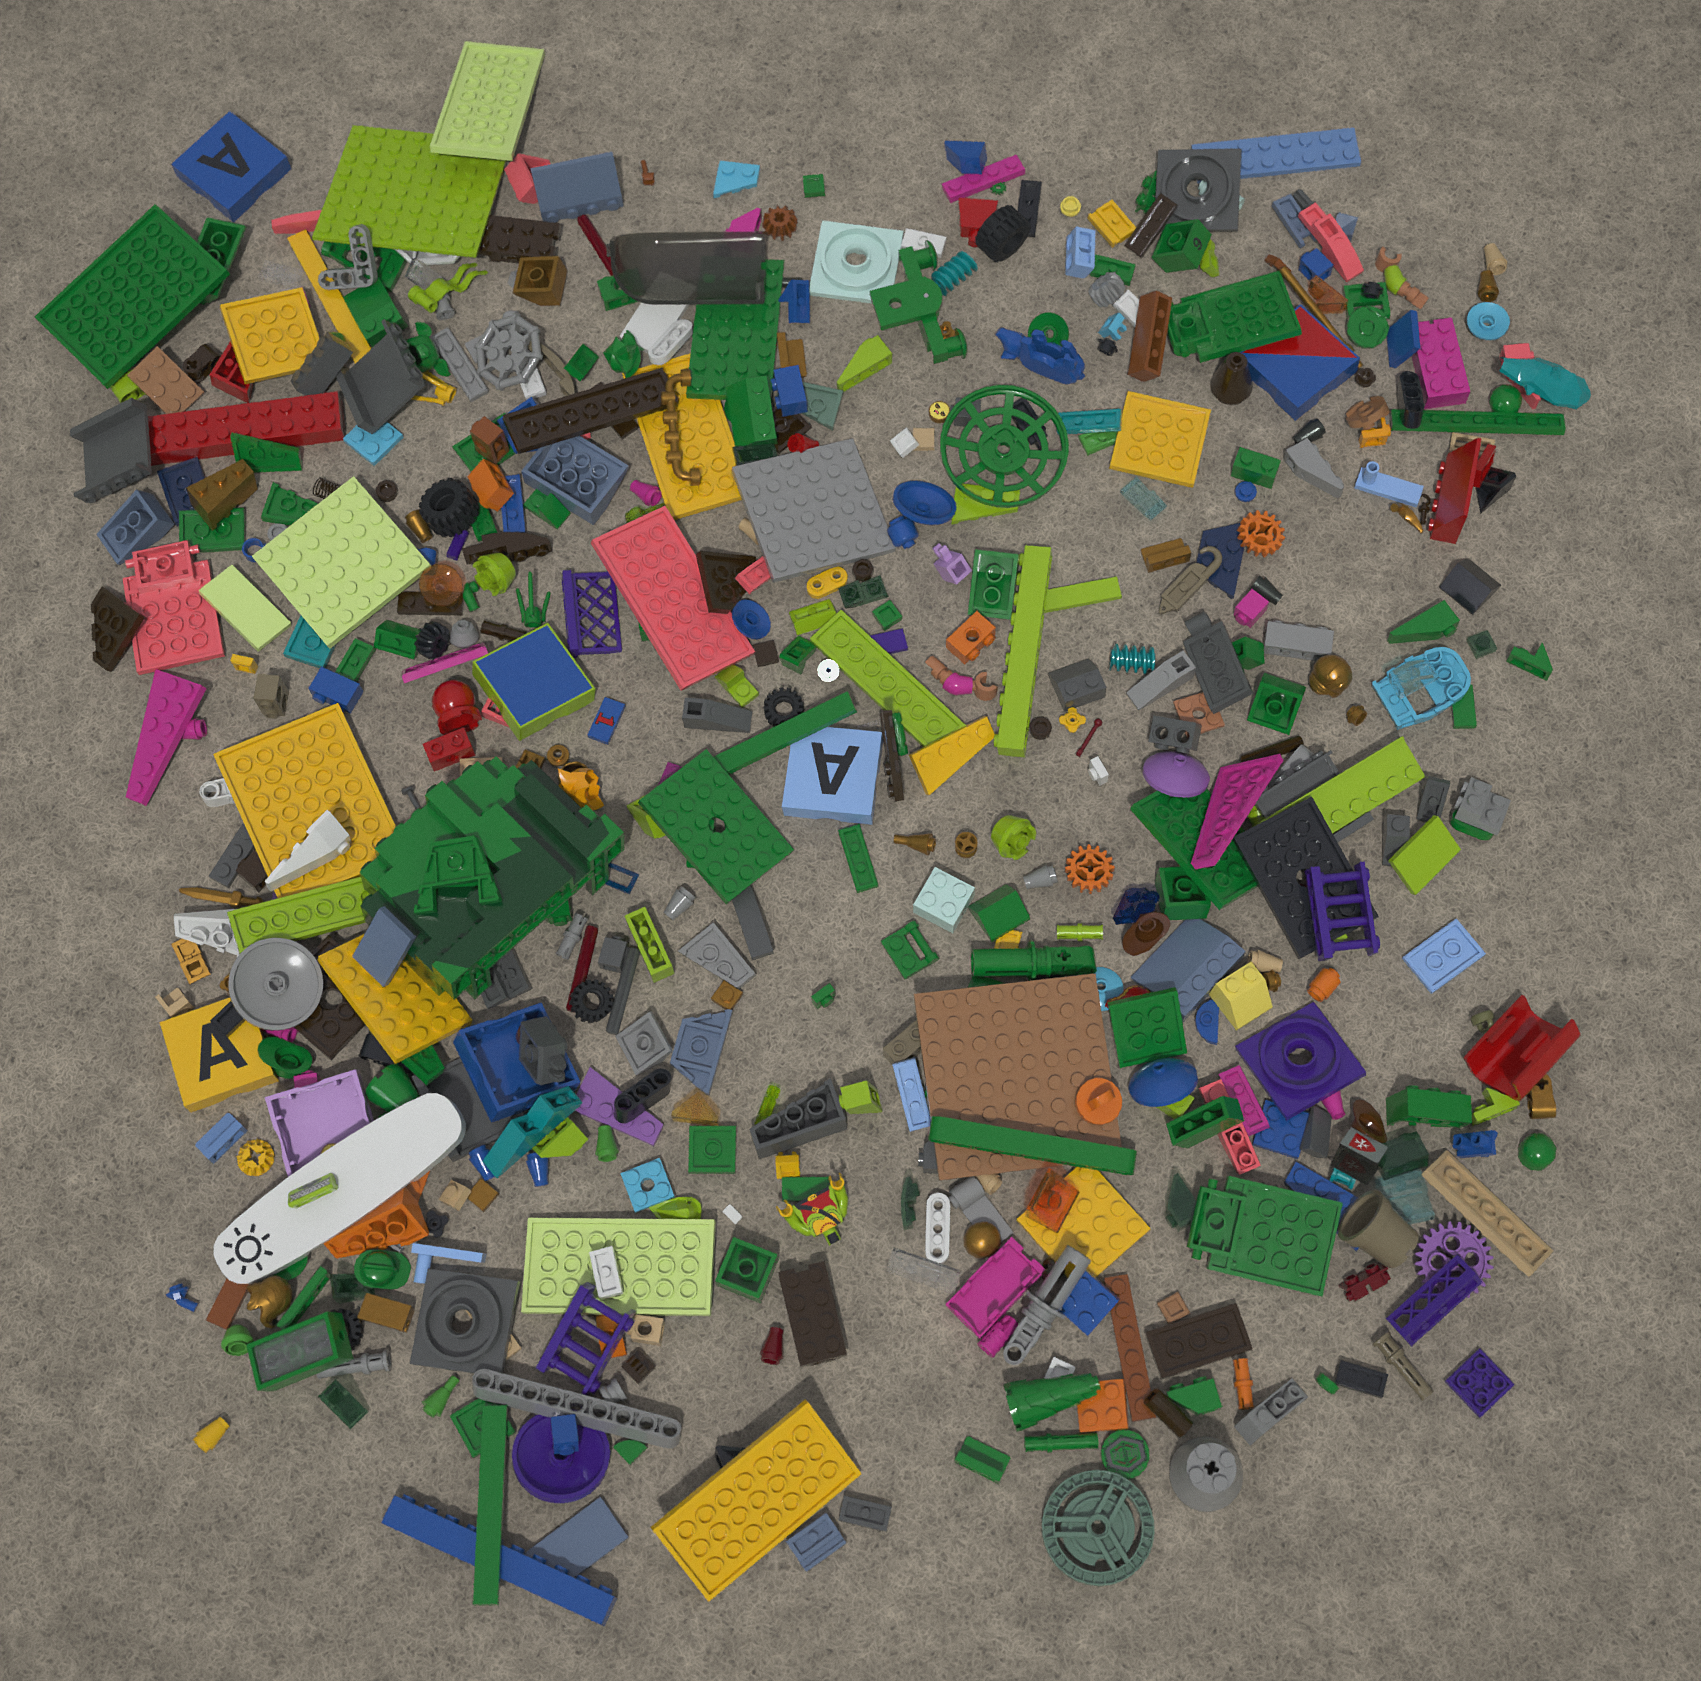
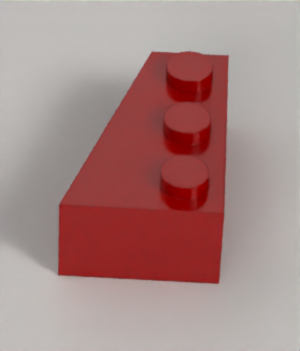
M230 341L210 373L211 384L246 403H250L254 383H244Z

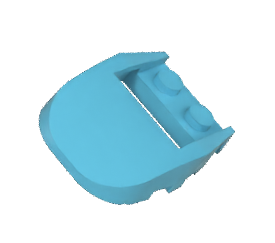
M1436 647L1426 650L1424 654L1416 657L1412 655L1404 659L1405 662L1387 671L1385 678L1378 683L1376 680L1372 682L1373 690H1375L1390 715L1396 729L1399 730L1431 720L1457 703L1467 693L1471 683V676L1457 652L1446 647ZM1414 671L1436 707L1419 715L1416 714L1396 681Z

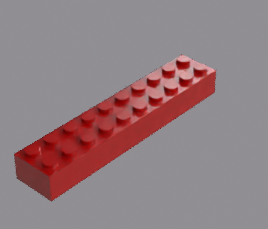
M338 391L148 416L151 466L184 462L195 457L200 460L234 455L230 438L231 433L293 447L343 441L345 437L343 403Z

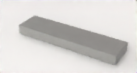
M448 327L430 337L434 341L443 360H446L448 368L470 402L489 393L484 382Z

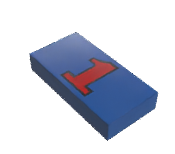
M604 697L587 734L588 738L609 745L625 710V704Z

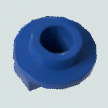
M181 1283L169 1288L170 1292L166 1294V1297L175 1300L179 1306L195 1312L198 1307V1303L185 1298L189 1286L184 1287Z

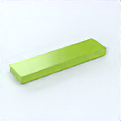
M1117 577L1048 589L1045 613L1121 599L1122 595Z

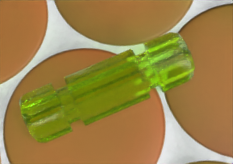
M768 1086L767 1096H764L758 1111L759 1117H756L754 1126L771 1116L776 1104L775 1099H778L780 1094V1088L777 1086Z

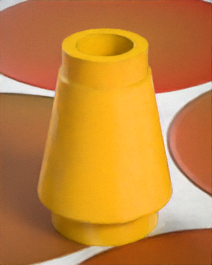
M219 1417L195 1433L197 1436L193 1438V1441L202 1451L207 1453L209 1450L214 1449L230 1426Z

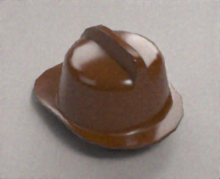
M1154 908L1137 912L1132 919V926L1123 936V949L1132 956L1140 955L1152 949L1169 931V918L1165 914L1157 912Z
M1360 1099L1356 1100L1353 1103L1355 1118L1350 1128L1352 1127L1378 1142L1385 1143L1387 1135L1380 1114L1370 1103Z

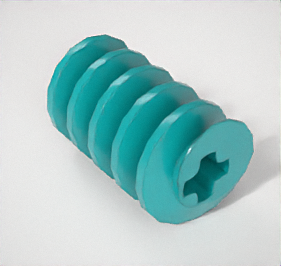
M959 251L950 261L945 262L944 266H940L938 271H934L931 278L940 287L942 295L946 296L948 294L946 289L953 291L954 287L952 284L958 287L960 285L958 279L964 282L966 280L965 274L970 277L972 275L971 269L976 272L978 267L970 255Z
M1115 643L1113 649H1111L1109 671H1111L1113 665L1116 666L1117 672H1120L1122 666L1125 667L1126 673L1129 672L1131 667H1133L1135 673L1138 672L1140 667L1143 670V674H1146L1149 668H1151V672L1154 671L1156 660L1154 647H1150L1146 653L1145 646H1141L1139 652H1137L1135 645L1129 651L1126 644L1120 650L1119 645Z

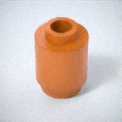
M1322 968L1309 984L1308 994L1318 1002H1322L1324 999L1327 1000L1341 983L1340 975L1332 968Z

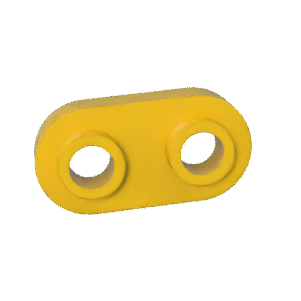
M834 567L810 578L806 585L807 593L812 598L820 599L842 589L848 581L847 572L841 567ZM840 575V578L835 579L833 576ZM815 584L821 585L819 588L814 587Z

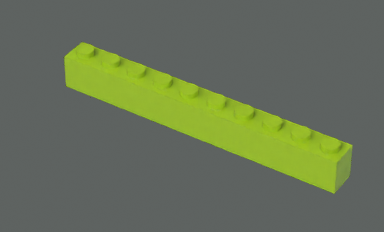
M1025 545L1024 553H1020L1019 565L1022 566V571L1017 574L1019 593L1015 592L1014 606L1017 607L1016 613L1012 612L1011 625L1014 628L1013 633L1009 632L1008 645L1011 646L1010 653H1006L1005 665L1008 666V671L1003 673L1002 685L1005 686V692L1000 694L1002 713L997 715V727L1000 728L999 734L994 736V747H997L999 755L1024 758L1026 755L1053 558L1051 547Z

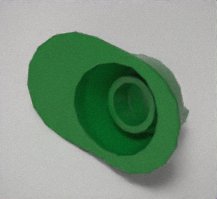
M267 1037L258 1044L257 1051L259 1057L264 1063L273 1067L274 1072L282 1078L292 1079L294 1076L307 1071L312 1065V1056L305 1048L284 1039Z
M377 1249L361 1253L354 1265V1274L362 1285L389 1290L404 1286L408 1281L411 1271V1265L403 1254Z

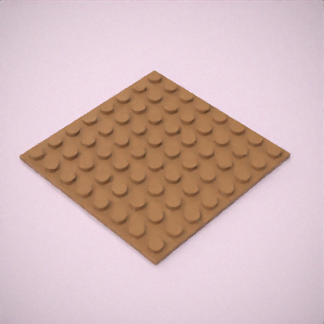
M1096 973L913 994L930 1119L932 1116L947 1117L1122 1147L1117 1117L1104 1125L1088 1123L1078 1114L1075 1106L1077 1091L1086 1081L1094 1078H1104L1112 1082ZM934 1143L939 1181L1063 1166V1164Z

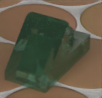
M774 444L735 446L732 448L736 466L777 456Z
M336 1379L318 1396L350 1429L368 1413L367 1409Z

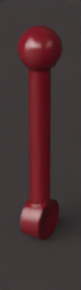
M1097 718L1094 720V726L1082 746L1078 749L1076 756L1081 757L1095 731L1102 725L1101 719Z

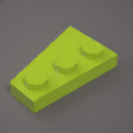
M962 484L973 494L986 500H994V491L980 485ZM956 487L954 497L956 512L952 518L951 525L958 524L961 521L978 520V518L987 516L994 517L1018 512V507L998 508L984 505L971 499ZM1020 490L1003 492L1002 502L1019 501Z

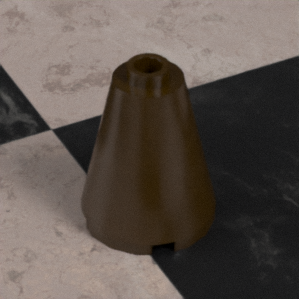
M1233 352L1229 354L1211 378V393L1221 403L1237 405L1251 395L1253 388L1247 358L1242 353Z

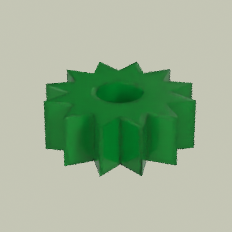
M1000 182L993 185L990 190H993L992 193L996 195L1004 194L1007 185H1005V182Z

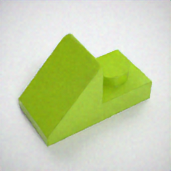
M735 665L722 670L714 676L741 708L759 696V692L745 678L743 669Z
M1485 1088L1482 1094L1489 1107L1484 1104L1473 1109L1472 1125L1476 1126L1516 1110L1520 1103L1505 1094Z

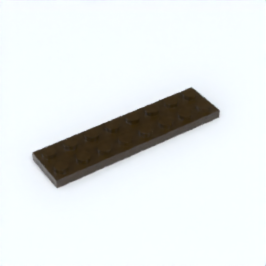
M658 368L503 415V422L518 454L666 410L667 404L662 405L661 392L665 391L668 378L663 368ZM675 395V407H676V406H678V399H677V397H676V395Z

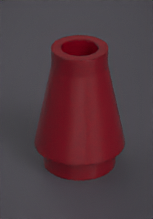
M778 1327L770 1328L760 1351L762 1362L770 1365L780 1364V1360L783 1359V1329Z

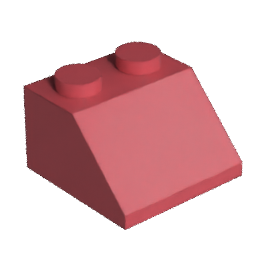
M518 153L504 169L519 202L538 203L531 168L551 164L549 159Z

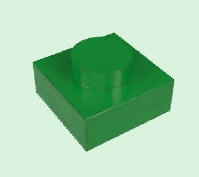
M823 174L803 176L805 198L825 196Z
M891 600L872 611L873 617L884 631L902 620V615Z
M828 983L811 996L813 1005L817 1009L821 1006L823 1008L829 1006L834 1001L833 997L836 996L835 989Z

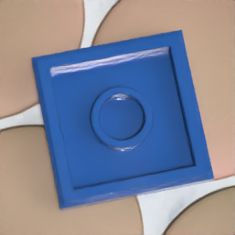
M1410 310L1389 327L1387 345L1389 367L1397 368L1421 349L1417 311Z

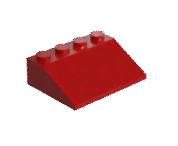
M1476 438L1448 453L1445 462H1440L1438 474L1442 475L1441 481L1437 480L1434 493H1438V497L1433 500L1431 512H1435L1434 519L1430 518L1427 531H1431L1430 539L1456 544L1469 512L1482 438Z

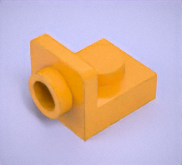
M1385 417L1379 419L1378 429L1370 428L1361 431L1358 440L1360 448L1386 444L1388 437L1391 435L1390 425L1386 424Z

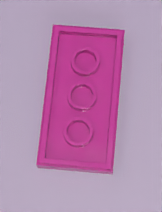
M485 642L402 670V679L404 683L482 657L488 654Z

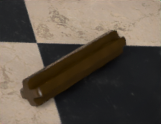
M1295 736L1241 755L1240 763L1277 754L1284 755L1295 751L1301 744L1304 745L1301 736Z

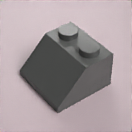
M1089 658L1048 673L1064 712L1068 711L1071 707L1077 708L1105 698L1107 687L1099 669Z

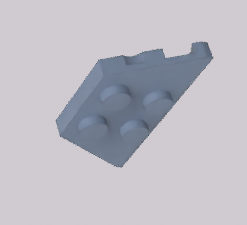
M730 1009L722 1013L712 1015L709 1013L698 1018L682 1019L670 1060L672 1067L707 1096H710L733 1011Z

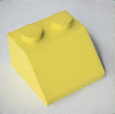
M1252 962L1217 982L1209 993L1210 997L1236 1031L1273 1007L1266 980Z

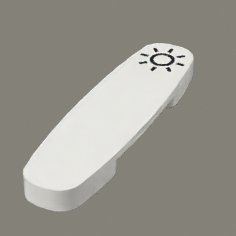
M427 1093L403 1104L349 1135L286 1178L235 1219L217 1237L213 1255L220 1270L232 1282L252 1284L266 1279L302 1260L312 1250L364 1218L409 1183L419 1180L441 1162L464 1138L466 1123L462 1113L451 1099L437 1093ZM329 1173L333 1174L338 1190L297 1209L288 1206V1194L290 1191Z

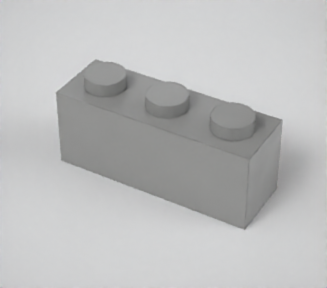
M1278 620L1268 621L1264 637V654L1317 661L1322 656L1331 655L1334 631L1328 630L1325 627L1312 628L1304 624L1291 625Z

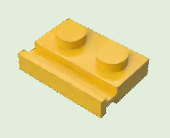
M1113 200L1096 209L1094 213L1088 214V220L1112 248L1117 243L1128 239L1137 228Z

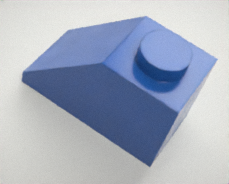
M944 142L947 160L962 174H982L987 161L985 142Z

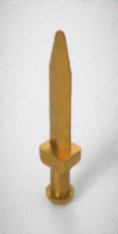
M198 887L179 889L180 893L192 898L226 903L236 909L241 908L242 905L251 906L263 902L261 897H245L240 891L235 890L233 893Z

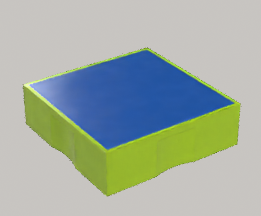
M549 623L472 662V675L488 698L499 708L502 718L519 741L547 727L554 720L568 716L593 702L595 698V687Z

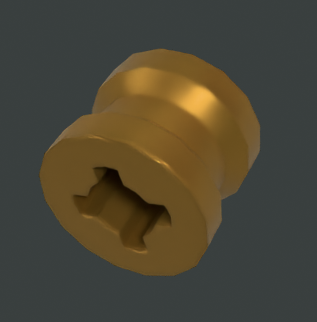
M962 832L956 837L955 851L961 858H971L975 855L978 845L976 836L970 832Z

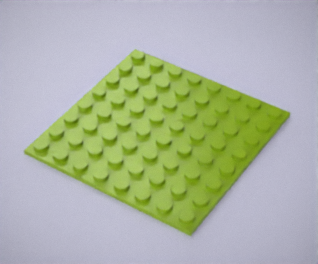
M353 125L312 235V240L350 244L349 230L355 225L363 224L370 231L373 247L477 258L507 160L431 153L430 144L433 133ZM356 232V236L363 237L362 233Z

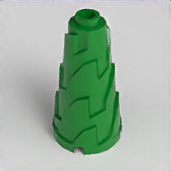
M1091 1373L1067 1374L1029 1381L1024 1379L1003 1384L1016 1431H1022L1037 1425L1039 1421L1058 1414V1412L1080 1405L1082 1401L1096 1396L1097 1391L1101 1390L1097 1375L1092 1376Z

